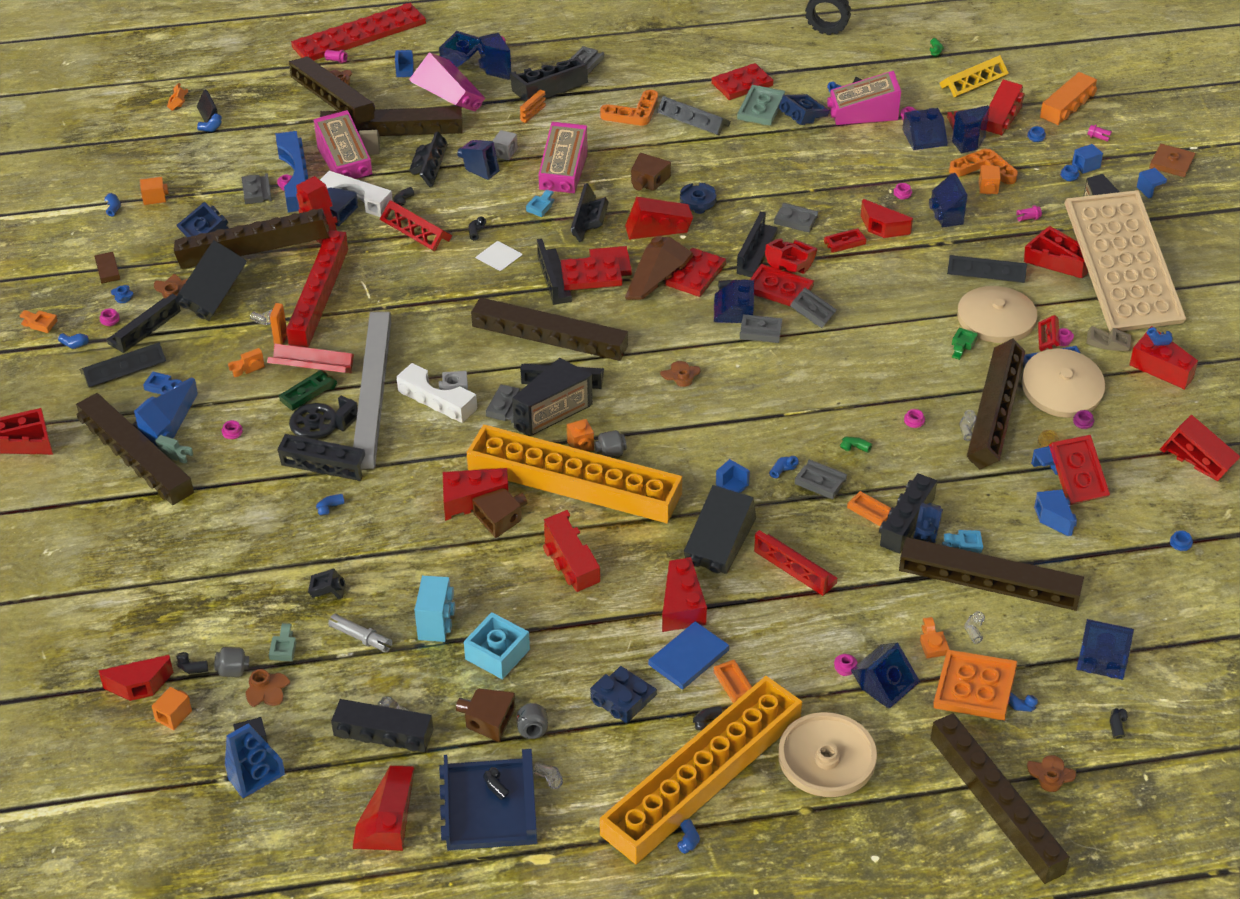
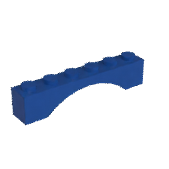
M297 131L275 133L279 159L285 161L294 170L292 178L284 186L288 212H296L300 209L299 201L296 197V185L308 179L302 138H298Z

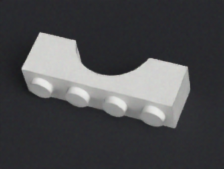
M328 171L320 179L326 184L327 188L332 187L356 192L357 199L365 203L366 213L381 217L390 200L393 201L391 190L332 171Z
M413 363L396 376L398 392L447 415L451 419L463 423L477 410L475 393L460 386L451 390L433 388L429 385L428 370Z

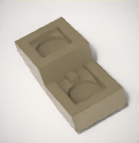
M1091 326L1087 333L1086 344L1106 350L1128 351L1131 344V335L1115 328L1108 333Z

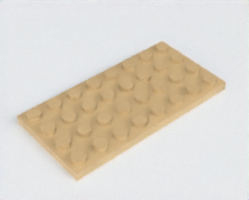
M1139 190L1067 198L1064 204L1109 332L1113 328L1127 331L1150 328L1151 326L1158 327L1184 323L1186 320L1184 311Z

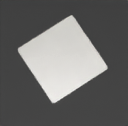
M496 241L475 258L501 271L519 258L522 253Z

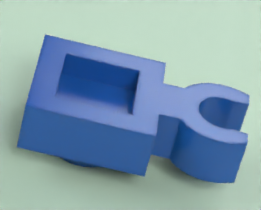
M152 372L143 386L145 391L161 394L162 391L173 390L175 385L182 381L178 379L172 380L170 375Z

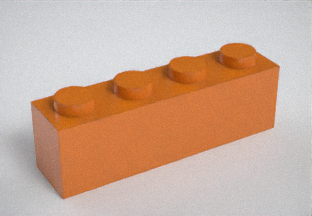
M1078 72L1042 103L1040 118L1056 125L1067 120L1069 115L1076 112L1082 104H1085L1091 96L1095 95L1097 79Z

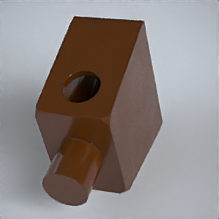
M641 152L631 169V183L637 191H641L643 188L656 190L671 177L670 161Z
M503 488L472 499L473 514L495 538L521 521V507L528 503L523 493L513 497Z
M480 688L475 691L471 700L459 698L456 704V711L465 714L466 727L497 742H500L516 708L515 693Z

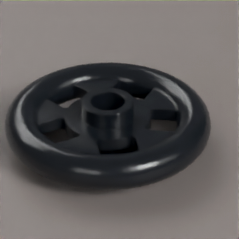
M322 403L303 405L291 415L289 427L299 437L315 440L324 438L337 428L336 411L329 405ZM324 420H330V423L324 424ZM304 423L305 427L299 428L298 424ZM310 429H311V430L320 429L319 431L310 432Z

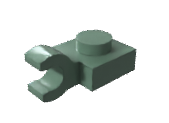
M162 435L156 439L157 448L170 459L187 463L186 455L193 456L192 448L179 445L178 440Z
M282 623L280 636L272 637L269 651L270 660L293 661L297 642L296 637H293V631H291L292 624Z

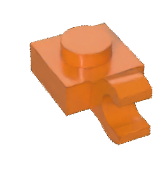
M180 83L173 88L174 92L167 104V107L172 111L177 106H182L185 102L184 96L188 93V89L184 90L181 88Z
M27 310L20 314L21 318H25L21 323L23 326H30V329L49 333L58 321L57 315L40 310L36 314Z
M260 348L241 354L240 360L228 363L229 370L233 372L234 377H239L243 374V371L248 374L264 368L262 351Z
M932 617L923 618L924 625L921 626L923 635L920 636V643L926 659L946 656L947 650L950 649L943 631L936 632Z

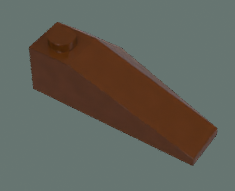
M654 237L645 248L626 293V300L644 299L658 288L660 281L671 278V273L675 269L681 270L694 256L693 253L671 237Z

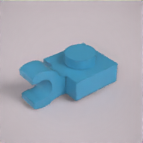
M547 189L541 197L536 195L526 205V212L543 217L552 207L554 199L551 196L554 192Z
M958 530L957 535L951 533L944 534L945 542H942V545L982 553L981 531Z

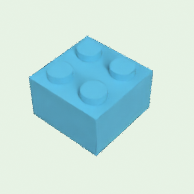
M422 575L415 606L418 640L445 642L447 633H451L452 619H450V616L455 614V602H452L454 587H450L449 577Z
M493 612L464 641L465 660L502 680L530 650L529 631Z

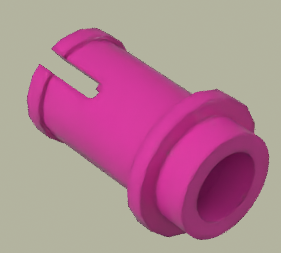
M327 49L325 51V60L338 61L342 64L347 61L348 55L344 50L333 51Z
M1095 124L1090 126L1087 135L1090 138L1095 137L1108 142L1110 137L1103 134L1111 136L1112 131L1097 127Z
M1033 205L1032 208L1017 210L1016 216L1024 214L1017 217L1019 222L1029 219L1038 220L1042 216V211L1039 206Z

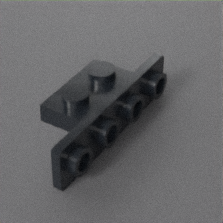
M439 131L435 132L431 143L420 145L416 149L409 169L413 175L420 173V176L429 187L434 185L448 146L447 140Z
M588 183L584 184L571 226L572 235L579 242L583 241L586 230L596 229L603 225L609 204L606 197L595 200L596 195Z

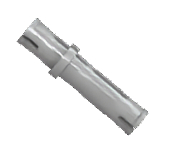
M336 613L330 617L338 621V623L329 620V627L362 641V644L365 646H373L384 653L390 650L383 643L392 646V640L377 634L376 630L372 628L366 629Z

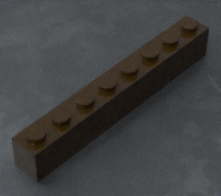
M308 56L289 61L291 78L338 112L348 110L355 124L375 119V105L372 101Z
M462 107L375 109V119L355 124L358 133L363 130H377L380 136L432 135L438 131L440 134L463 133ZM320 111V117L327 116V115H331V114H335V113H339V112H338V111Z
M323 208L312 209L307 212L293 213L280 218L275 217L266 221L237 225L233 228L219 229L210 233H200L187 238L182 237L174 242V254L180 268L185 269L197 266L213 240L241 257L329 238V225Z
M482 297L479 298L471 311L472 327L621 361L628 347V331Z
M1014 338L994 347L967 452L969 461L979 470L1000 461L1026 352Z
M95 393L76 404L78 420L82 424L85 423L92 434H97L104 445H108L116 456L119 455L126 466H131L139 478L143 477L151 489L154 488L158 491L159 496L163 500H167L173 506L194 493L191 478L100 394Z
M906 537L899 564V571L1074 611H1077L1084 576Z
M952 713L934 721L930 740L1042 882L1046 884L1065 875L1070 856L956 715Z

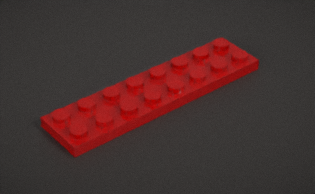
M405 3L396 8H390L365 18H359L356 21L291 41V45L301 58L308 56L315 61L324 58L327 49L345 51L426 24V18L411 3Z

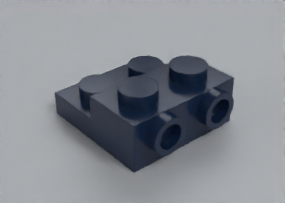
M808 94L783 95L779 105L780 110L785 115L796 120L795 122L800 125L812 124L815 118L828 117L830 112L829 109Z
M203 202L176 226L186 237H191L200 233L228 229L227 224L229 222L222 214L218 216L220 213L213 205L210 207L206 202Z
M620 666L610 676L605 674L590 688L591 700L596 706L604 708L614 718L620 719L627 724L657 695V689Z

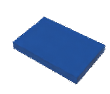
M695 621L648 660V665L683 690L729 651V645Z

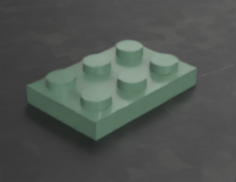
M752 85L737 113V119L771 126L785 91Z

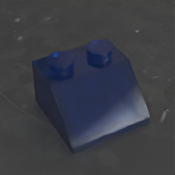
M456 31L439 47V55L449 59L456 67H459L469 60L486 43V40Z
M499 32L479 37L478 51L480 59L478 62L480 68L487 75L510 80V49Z
M988 105L956 112L952 142L961 154L978 150L984 140L990 109Z
M938 108L904 112L902 130L913 150L947 146L944 117Z
M951 173L934 188L929 199V207L933 209L935 218L939 221L942 228L964 224L968 195L956 173Z
M733 280L714 294V322L742 323L743 314L753 315L754 280Z
M1087 619L1076 670L1123 680L1134 629Z
M898 642L881 644L851 669L861 689L887 708H891L920 683L918 676Z

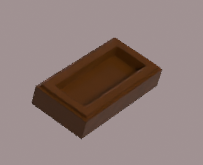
M113 252L94 255L101 284L120 280Z

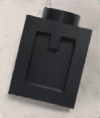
M341 395L338 398L339 409L335 413L337 429L344 432L357 419L358 408L357 402Z
M333 568L311 575L308 593L314 598L332 592L337 599L343 598L346 583L344 578Z

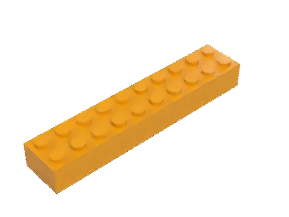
M484 424L467 451L468 470L507 468L508 481L667 524L682 495V476Z
M764 676L601 816L600 836L637 865L672 834L684 820L690 818L778 740L791 723L801 718L802 701L768 676Z

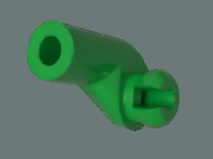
M933 38L930 41L932 45L930 47L931 55L939 56L944 50V46L937 38Z
M845 436L841 439L840 448L850 451L851 446L869 453L873 444L859 437Z

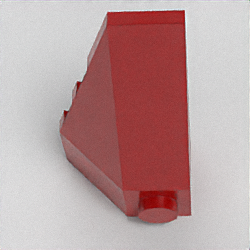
M389 766L356 824L353 849L403 851L415 770L414 766Z

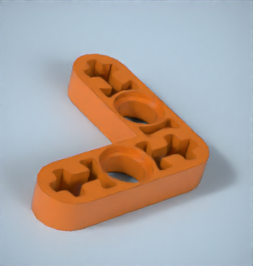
M655 90L644 91L637 108L610 104L603 105L600 108V117L606 121L640 126L647 125L657 106L658 93Z
M981 149L951 161L949 167L951 175L960 177L979 170L981 165L1001 166L999 167L1000 181L1005 184H1014L1017 181L1018 171L991 149Z

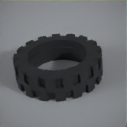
M809 0L805 9V17L808 19V24L812 25V29L815 31L818 30L819 33H827V35L832 33L838 34L848 24L851 17V6L848 5V0ZM824 2L833 4L840 11L841 19L836 22L824 21L817 15L816 5Z

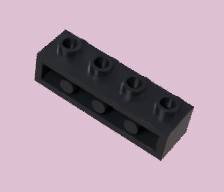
M919 473L916 474L913 480H909L906 492L900 494L896 507L890 509L887 521H883L880 525L881 547L899 554L901 553L906 537L910 538L916 529L920 505L922 503H932L935 499L937 480Z
M345 699L339 700L331 720L333 736L426 752L434 730L432 715Z

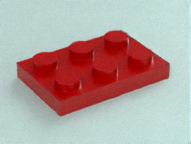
M754 63L714 76L711 83L728 100L747 95L752 85L771 87L774 80Z
M692 247L690 251L694 256L681 270L677 268L671 273L672 277L668 280L666 279V286L701 297L726 265V258Z
M618 255L561 260L564 290L622 286Z
M761 264L746 284L745 292L790 306L804 288L812 290L814 280Z
M1091 435L1049 444L1064 495L1069 499L1070 505L1106 498L1110 495Z

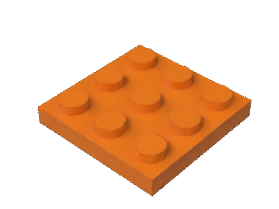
M947 650L934 699V708L1005 721L1016 674L1017 661Z

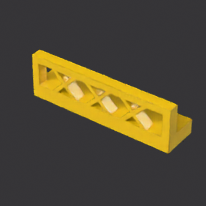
M999 55L949 76L939 82L942 89L949 86L953 97H957L1009 73ZM996 65H999L1001 74L993 71ZM981 72L989 73L987 80L980 77ZM969 77L975 78L974 85L967 82ZM957 82L962 84L961 91L959 92L954 85Z

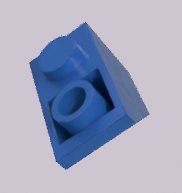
M1063 490L1037 492L1034 508L1040 523L1066 536H1072L1073 528L1077 525L1076 515L1071 512L1070 501L1065 497Z

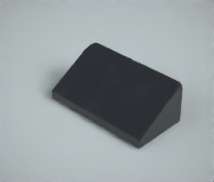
M206 89L203 90L197 104V109L204 122H208L214 114H218L217 107Z

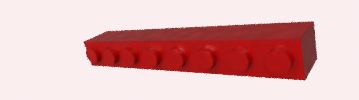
M329 230V238L323 240L286 328L288 344L290 346L306 348L310 346L348 252L346 232Z

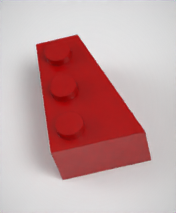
M313 176L296 185V197L300 208L299 213L323 208L329 230L337 231L335 223L338 221L336 216H332L330 207L333 205L326 184ZM324 239L316 241L322 245Z
M636 196L625 228L629 240L687 233L693 216L689 204Z
M42 408L0 417V454L53 455Z
M507 468L443 472L445 521L452 519L451 516L462 512L464 515L471 513L473 509L472 499L502 488L509 492Z

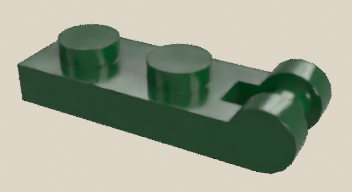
M319 370L281 393L279 400L293 411L327 389H334L337 385V380L333 377H328L325 371Z

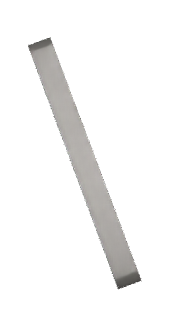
M390 311L370 312L353 444V447L365 450L361 469H375L391 331Z

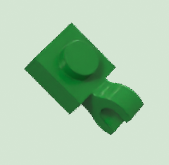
M959 328L952 338L951 345H954L953 350H955L952 358L960 360L964 349L971 350L977 340L978 333Z

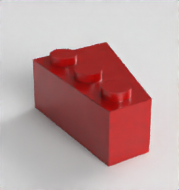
M1002 80L982 118V130L1002 136L1009 129L1010 124L1022 108L1025 96L1023 85Z
M1048 226L1025 246V263L1081 279L1089 273L1078 241L1051 226Z
M1146 332L1133 347L1129 365L1185 390L1194 379L1198 360L1173 341L1169 345H1154Z
M1192 414L1159 449L1164 453L1169 451L1176 455L1177 460L1181 462L1185 460L1195 465L1194 469L1216 481L1240 458L1233 449Z
M568 510L544 519L545 544H543L545 554L553 559L556 569L562 571L567 584L572 585L576 592L600 583V566L588 545H582L577 536L580 534L578 527H572L569 522L570 513Z
M691 557L670 560L662 613V632L685 629L695 621L701 626L706 625L707 605Z

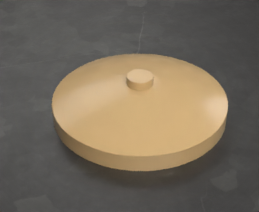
M984 286L969 291L961 298L957 317L963 329L978 333V339L993 343H1004L1012 338L1018 341L1027 337L1035 328L1037 310L1034 303L1021 292L1002 286Z
M1048 349L1037 353L1027 362L1022 375V387L1030 402L1040 410L1054 416L1072 418L1080 410L1091 412L1099 405L1105 391V380L1099 367L1083 354L1068 349Z
M821 712L803 716L787 727L780 739L778 757L783 773L799 789L816 796L839 797L859 790L870 780L876 766L877 750L872 736L860 723L844 715Z

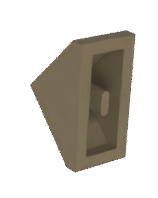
M359 131L368 155L380 154V134L378 131Z

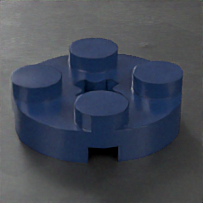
M693 183L687 184L680 191V203L689 204L690 210L695 211L697 214H702L705 210L712 208L716 204V190L706 183H699V186H693Z

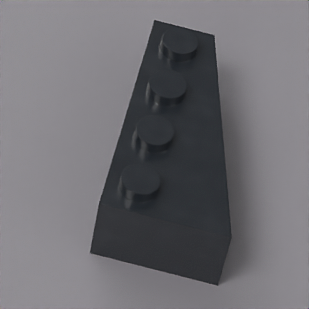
M579 58L557 62L556 66L542 65L541 69L538 70L524 69V73L517 74L516 71L510 72L512 91L526 102L539 90L545 91L543 97L550 98L555 94L565 93L572 88H579L588 83L587 64Z

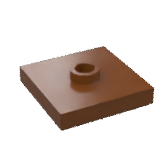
M1160 143L1149 168H1156L1158 171L1185 177L1196 153Z

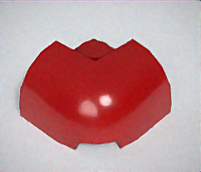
M781 238L766 244L765 250L767 262L771 267L779 270L786 268L787 271L800 272L802 274L808 271L817 253V248L795 239L794 243L783 242Z

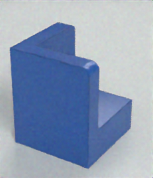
M395 50L396 77H411L414 74L412 50Z
M1093 144L1075 149L1072 165L1076 166L1082 174L1099 169L1103 153Z
M1152 168L1139 173L1137 188L1149 199L1153 197L1154 188L1165 184L1167 179L1156 168Z
M1049 446L1034 449L1031 462L1033 467L1049 465L1055 475H1058Z
M729 459L716 470V486L741 493L749 486L750 471Z

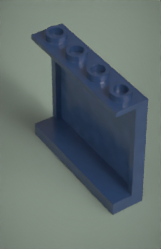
M522 749V759L448 764L447 754L444 755V765H439L440 780L444 779V785H440V799H445V805H440L441 820H445V826H441V841H446L447 851L537 844L532 749ZM491 767L499 770L501 775L497 780L510 791L503 800H500L490 791L483 778L485 771H489Z

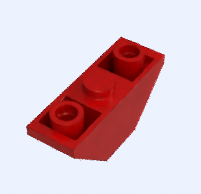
M866 199L862 200L861 218L868 232L883 238L911 234L912 217Z
M170 655L158 656L99 670L103 689L129 701L154 696L174 673Z

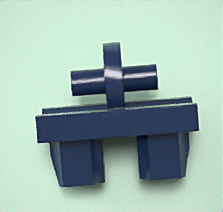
M922 503L920 505L913 539L936 544L943 513L940 505L933 503Z

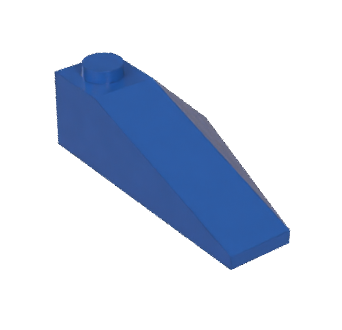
M191 377L175 385L171 391L165 390L158 397L152 396L134 410L138 430L156 447V439L160 435L172 439L175 437L198 395L195 379Z
M249 723L226 735L225 768L228 780L242 798L285 775L281 757Z

